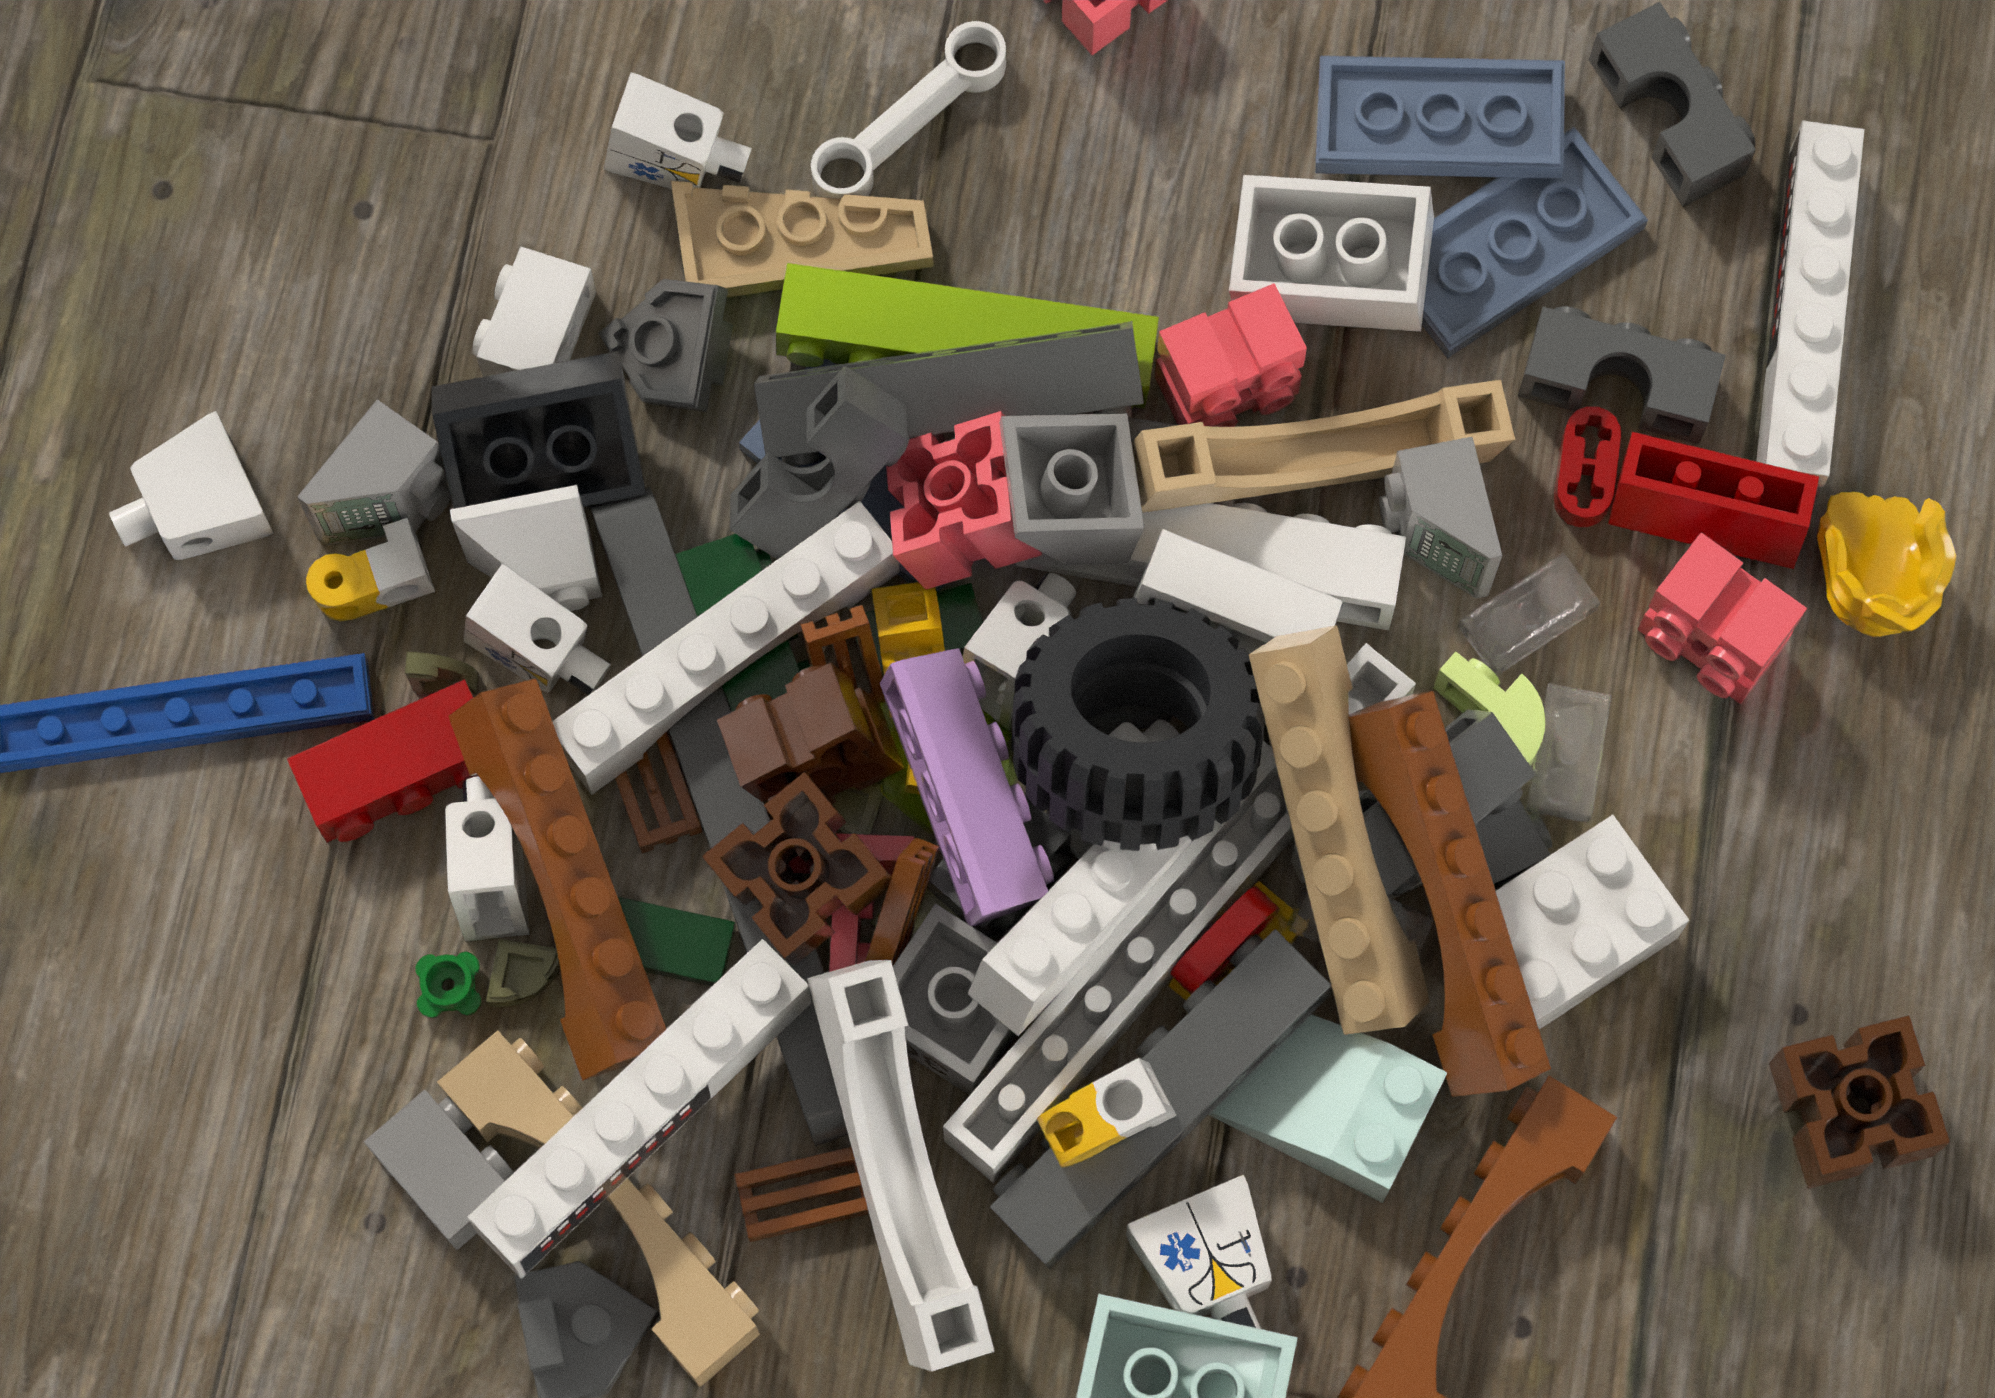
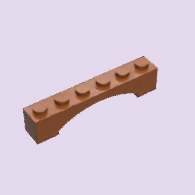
M534 678L481 692L448 717L470 776L478 775L499 803L520 841L538 884L552 928L562 975L565 1017L560 1019L581 1079L584 1081L628 1066L666 1030V1026L537 679Z
M1428 691L1378 702L1349 714L1348 720L1356 782H1363L1400 833L1422 880L1436 924L1444 970L1445 1006L1442 1030L1432 1035L1443 1070L1447 1072L1446 1080L1451 1096L1508 1091L1550 1070L1551 1067L1434 692Z
M1551 1076L1547 1077L1539 1092L1526 1086L1507 1117V1120L1517 1125L1507 1145L1504 1147L1493 1140L1473 1173L1484 1180L1472 1202L1459 1196L1440 1227L1441 1231L1451 1236L1438 1258L1427 1251L1425 1252L1406 1283L1407 1287L1417 1292L1404 1314L1393 1307L1390 1309L1371 1341L1382 1348L1381 1352L1369 1371L1359 1364L1356 1365L1337 1398H1446L1438 1393L1436 1389L1438 1343L1449 1300L1470 1256L1490 1230L1527 1197L1562 1178H1566L1576 1184L1616 1121L1617 1117Z

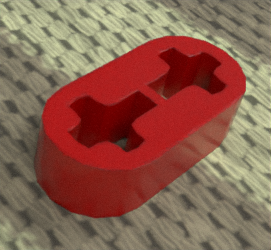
M1597 406L1584 407L1575 411L1568 419L1561 438L1554 490V508L1562 520L1575 527H1590L1599 523L1606 516L1614 496L1621 443V427L1613 414ZM1586 426L1596 427L1598 438L1603 439L1599 442L1593 459L1584 458L1585 438L1578 436L1584 433ZM1581 475L1591 476L1590 495L1600 498L1592 499L1589 508L1578 507L1577 497L1567 494L1575 493Z
M1257 885L1253 886L1184 954L1173 967L1170 975L1190 995L1207 980L1210 979L1214 982L1230 966L1229 960L1234 953L1253 935H1259L1276 917L1280 908Z

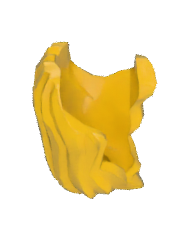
M1840 492L1836 495H1831L1827 503L1826 512L1819 521L1817 540L1826 579L1827 599L1836 616L1845 625H1849L1858 632L1871 637H1881L1901 633L1902 631H1913L1923 625L1941 607L1943 592L1951 580L1956 561V553L1946 527L1945 511L1942 506L1928 498L1924 501L1919 514L1916 506L1908 498L1894 496L1883 500L1880 496L1872 495L1867 497L1859 492Z

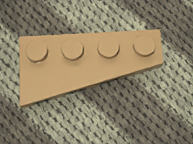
M671 181L685 280L687 282L724 287L728 289L727 297L783 289L787 263L868 275L934 267L924 200L844 194L842 199L811 197L810 191L786 190L785 194L750 192L749 187L723 185V189L693 187V182Z

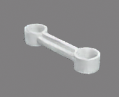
M971 21L959 25L949 34L946 40L945 60L854 139L845 137L833 138L820 145L811 161L812 182L816 195L818 197L842 199L844 194L869 196L874 182L873 170L964 91L984 92L996 86L1003 78L1006 69V45L1001 33L992 25L980 21ZM982 43L991 47L996 52L997 59L991 67L985 70L969 71L956 63L954 54L966 44ZM848 158L858 162L865 174L857 184L851 187L835 188L826 184L821 179L822 169L832 160Z

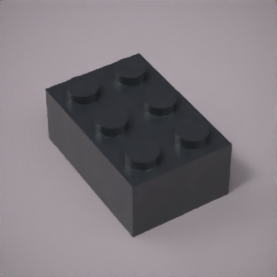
M619 351L432 386V416L454 509L574 485L578 487L583 507L646 495L643 468Z

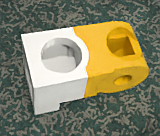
M407 518L383 526L388 540L386 543L354 553L351 556L337 553L324 555L312 564L306 577L307 590L325 616L337 621L352 620L435 592L417 535Z
M1137 1058L1069 1095V1099L1041 1114L1037 1118V1122L1060 1167L1063 1168L1090 1158L1121 1140L1148 1127H1155L1177 1115L1150 1063Z

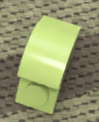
M1455 651L1439 669L1433 689L1463 713L1467 709L1493 712L1531 766L1545 732L1544 707L1535 687L1521 674L1505 692L1499 687V678L1487 665L1474 658L1468 662Z

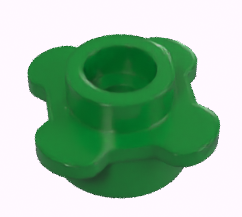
M461 952L457 956H434L428 954L417 962L415 972L420 978L419 983L422 995L417 999V1008L423 1016L436 1018L442 1012L459 1011L462 1015L469 1016L480 1008L482 999L475 990V975L480 970V963L475 955L469 952ZM448 979L453 980L455 984L453 989L449 991L444 990L442 987L443 982Z

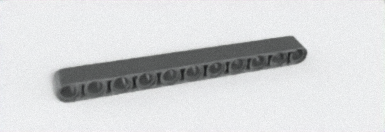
M650 487L645 488L646 495L600 503L590 507L642 657L697 618ZM722 686L701 701L668 730L710 849L742 823L756 833L770 822L764 803L740 787L717 720L731 713ZM791 878L787 880L788 884H792ZM722 882L747 953L763 939L807 984V978L824 974L816 949L796 965L784 959L751 918L764 907L757 897L745 905L735 898ZM810 991L811 1004L776 1037L816 1147L848 1135Z

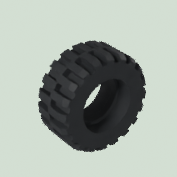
M1137 598L1119 599L1116 606L1104 608L1100 602L1081 609L1079 618L1073 619L1070 615H1067L1049 627V637L1043 634L1030 646L1026 652V661L1019 665L1015 678L1011 750L1014 752L1013 767L1018 781L1026 786V796L1040 811L1043 812L1050 809V821L1068 833L1073 828L1082 831L1083 840L1100 846L1106 840L1120 843V850L1139 851L1140 844H1156L1157 850L1178 846L1179 838L1189 836L1191 841H1194L1212 832L1214 820L1220 824L1227 822L1240 809L1241 801L1250 796L1256 783L1257 769L1260 767L1265 718L1249 658L1250 653L1245 648L1238 650L1239 640L1222 625L1216 629L1209 626L1210 619L1206 615L1191 608L1186 614L1174 610V603L1156 599L1154 605L1137 604ZM1144 706L1164 711L1182 721L1190 729L1167 740L1141 743L1124 741L1106 735L1094 728L1086 720L1099 712L1115 707Z

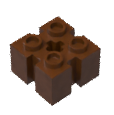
M831 662L824 666H812L798 672L793 677L792 682L785 685L787 693L775 699L767 694L751 696L740 702L735 711L717 720L740 787L761 802L767 799L770 801L804 772L815 782L828 800L834 804L836 803L835 795L853 786L860 791L904 769L880 703L861 687L854 690L851 679Z
M805 772L764 805L773 819L758 832L754 833L742 823L702 856L733 896L743 904L747 905L757 897L764 907L751 918L784 959L793 965L799 963L835 933L825 919L842 905H845L854 915H857L888 889L892 877L855 833L843 842L838 838L835 832L847 822ZM797 856L807 862L813 856L814 863L810 867L812 875L803 883L796 880L793 884H788L787 880L793 874L789 862Z
M1909 1015L1858 1028L1843 1044L1845 1049L1838 1050L1834 1035H1829L1782 1047L1769 1062L1784 1113L1800 1110L1804 1121V1127L1792 1140L1808 1189L1859 1176L1874 1162L1872 1155H1879L1884 1170L1934 1157L1950 1143L1934 1091L1918 1095L1912 1079L1925 1067V1063ZM1850 1091H1854L1856 1100L1863 1097L1866 1098L1870 1107L1863 1114L1857 1112L1849 1105L1847 1097L1850 1095Z

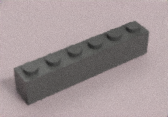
M1132 321L759 376L754 383L765 455L769 452L775 457H782L783 462L792 466L809 464L820 460L819 452L807 445L806 409L844 366H847L906 404L909 439L932 433L940 443L945 442L944 433L955 431L954 425L999 411L1005 416L1070 415L1094 411V414H1127V416H1131L1133 414L1132 405L1144 404Z
M1276 929L1265 940L1258 934L1248 939L1229 960L1235 969L1217 986L1210 979L1203 983L1182 1006L1188 1014L1170 1032L1164 1025L1157 1028L1135 1051L1142 1060L1150 1063L1177 1116L1121 1140L1090 1158L1063 1168L1060 1167L1045 1137L1040 1145L1046 1152L1028 1170L1020 1163L1009 1171L994 1187L993 1192L999 1198L990 1208L1049 1269L1072 1249L1332 995L1331 984Z

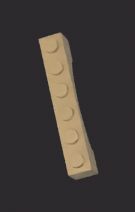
M1501 380L1445 387L1436 393L1391 405L1306 421L1243 427L1204 426L1203 422L1142 430L1133 440L1132 449L1142 513L1383 478L1385 475L1392 473L1397 451L1467 437H1473L1479 463L1490 462L1515 440L1502 382Z
M1336 625L1276 636L1250 653L1249 658L1343 1034L1405 1027L1430 1003L1415 940L1409 941L1394 914L1379 875L1366 830L1356 782L1348 720V692L1353 688L1338 627Z
M498 1030L437 1081L444 1094L454 1102L486 1142H489L498 1134L540 1149L582 1109L565 1087L561 1086L553 1093L537 1074L545 1068V1065L521 1038L510 1045ZM627 1178L606 1200L624 1220L638 1241L652 1273L659 1299L661 1321L651 1329L659 1342L700 1388L760 1335L756 1324L751 1320L759 1312V1309L734 1281L725 1289L707 1270L716 1262L713 1256L691 1232L682 1239L679 1238L665 1222V1219L673 1213L672 1210L648 1183L637 1190Z

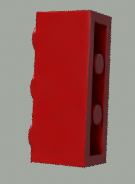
M1632 432L1619 475L1608 524L1687 544H1692L1699 534L1703 533L1733 555L1794 569L1809 529L1819 476Z
M465 679L287 758L313 820L326 843L337 838L339 842H348L362 837L374 828V821L394 812H397L398 815L415 813L432 803L434 799L432 795L454 785L458 789H462L464 781L478 776H470L448 717L473 698Z

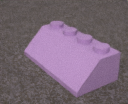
M959 648L903 659L890 664L880 682V686L967 924L973 927L1035 905L1048 892L1046 885L1054 882V876L1045 850L1041 845L1032 848L1023 823L1031 821V813L1024 792L1018 783L1009 786L1001 761L1009 759L1003 734L996 722L987 725L978 700L986 698V690L977 665L974 661L964 663Z

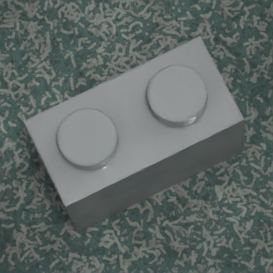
M423 1090L369 1136L364 1143L451 1245L458 1250L477 1234L468 1216L514 1172L491 1145L487 1146L482 1152L476 1149L464 1135L473 1125L448 1096L437 1104L429 1093Z

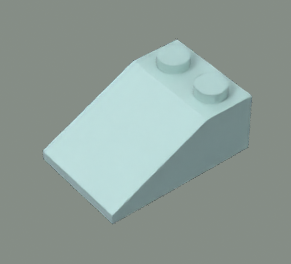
M1310 1015L1209 1115L1383 1203L1447 1072L1390 1043L1366 1034L1354 1033L1344 1035L1341 1025Z
M1098 1294L1076 1398H1285L1298 1337Z

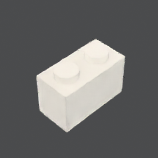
M520 246L513 266L505 264L499 274L495 287V299L499 301L491 321L483 319L475 334L472 352L474 355H477L482 376L569 361L596 295L591 269Z

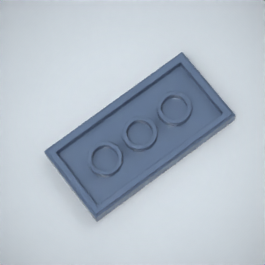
M1320 56L1316 173L1562 179L1564 160L1565 61Z
M1575 127L1564 133L1562 179L1497 177L1434 218L1422 326L1447 358L1645 229L1648 219Z

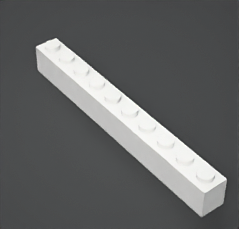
M1367 643L1347 664L1353 688L1348 692L1349 714L1378 702L1413 694L1416 683ZM1273 750L1260 763V767L1257 769L1256 783L1250 796L1241 801L1240 809L1223 824L1214 820L1212 832L1189 844L943 1125L944 1141L993 1183L1040 1131L1041 1127L1037 1122V1118L1050 1108L1065 1101L1172 979L1170 972L1177 962L1251 888L1294 838Z

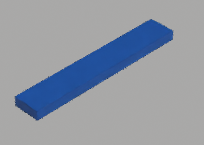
M365 653L0 705V773L374 720L368 659Z

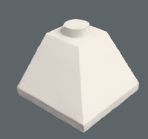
M577 485L450 510L451 520L467 562L492 578L499 567L504 564L569 611L587 606L589 599L602 597L590 529Z

